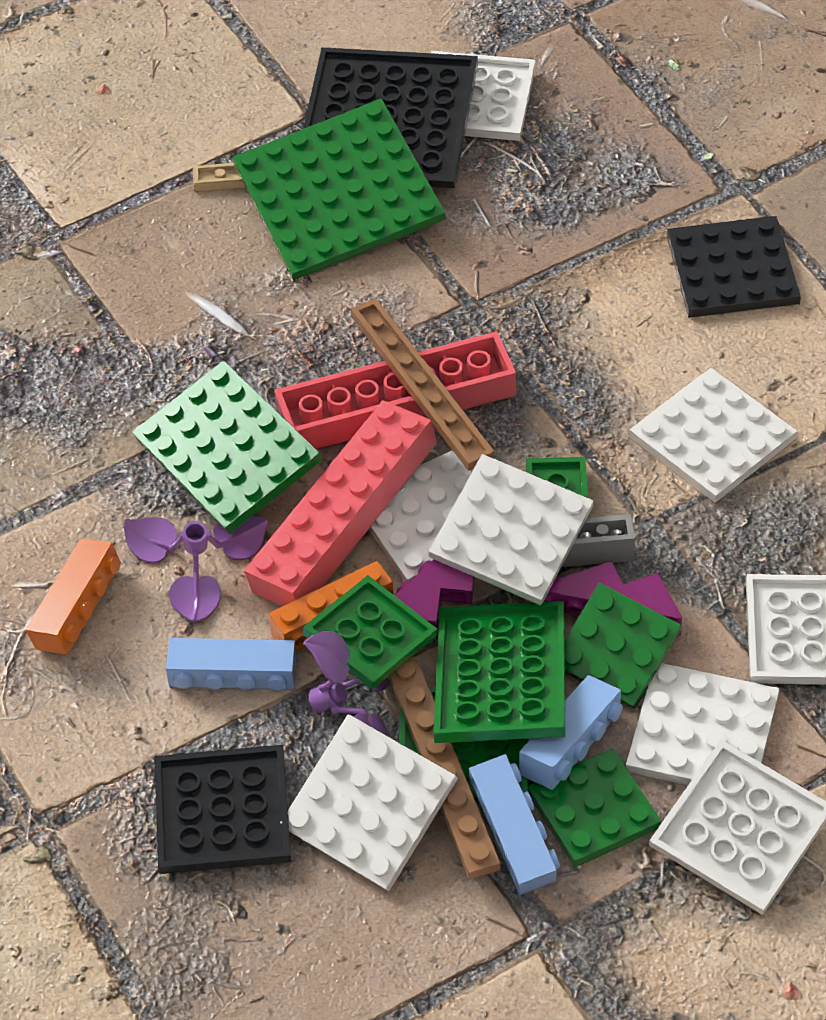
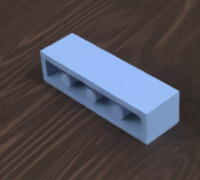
M170 638L166 663L169 687L181 689L189 687L210 689L240 688L242 690L254 688L276 691L294 689L297 662L295 640Z
M588 675L565 700V737L531 738L519 753L520 775L551 790L561 780H566L575 763L585 758L589 747L603 737L606 728L612 721L616 722L620 717L623 705L620 704L621 689Z
M505 754L470 767L469 780L519 896L556 882L557 869L560 868V864L553 849L548 851L544 840L547 839V834L540 820L535 822L531 813L534 810V805L528 791L523 793L520 788L519 782L522 779L515 763L510 764Z

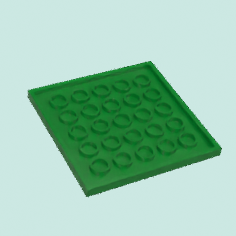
M382 98L232 157L234 166L292 280L446 220L444 209Z

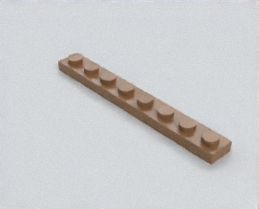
M375 298L352 308L351 317L428 419L432 421V424L468 471L474 469L482 454L494 459L492 447L380 302Z
M416 656L411 657L388 678L419 755L458 778L442 804L441 811L468 879L499 871L500 861L452 743L434 742L435 702Z

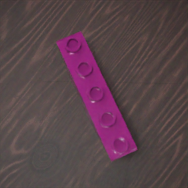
M428 560L420 567L418 574L411 581L406 580L400 585L395 596L438 629L441 602L472 605L475 577L437 560Z
M611 561L554 580L543 601H564L565 613L579 617L600 582L682 626V616L658 573L623 584Z

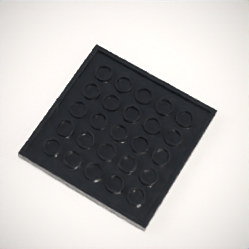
M321 47L303 129L382 98L430 186L455 188L477 74L478 56Z

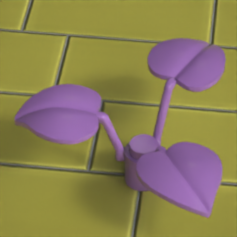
M252 516L230 534L217 524L213 529V536L211 531H207L203 523L193 521L185 525L177 539L176 529L170 521L158 517H148L143 519H126L124 522V532L131 552L138 559L147 563L161 562L166 557L167 551L174 552L183 542L184 549L193 555V577L182 576L176 579L169 589V601L174 610L191 622H198L206 619L215 611L221 596L220 586L215 578L211 576L199 578V554L207 549L209 541L217 549L223 547L225 555L231 559L247 560L252 558L262 547L268 520Z
M322 631L305 640L303 644L313 654L319 668L328 679L326 683L310 690L309 702L312 709L317 713L331 709L333 714H356L354 718L389 737L385 724L377 714L368 715L365 709L341 707L347 699L346 688L361 682L358 678H354L341 684L347 678V672H349L347 663L350 659V652L344 639L334 631ZM387 677L373 691L379 692L386 689L390 684L389 678Z

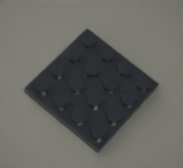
M777 216L667 229V240L688 318L800 304L801 295Z
M283 745L154 756L159 874L291 862Z

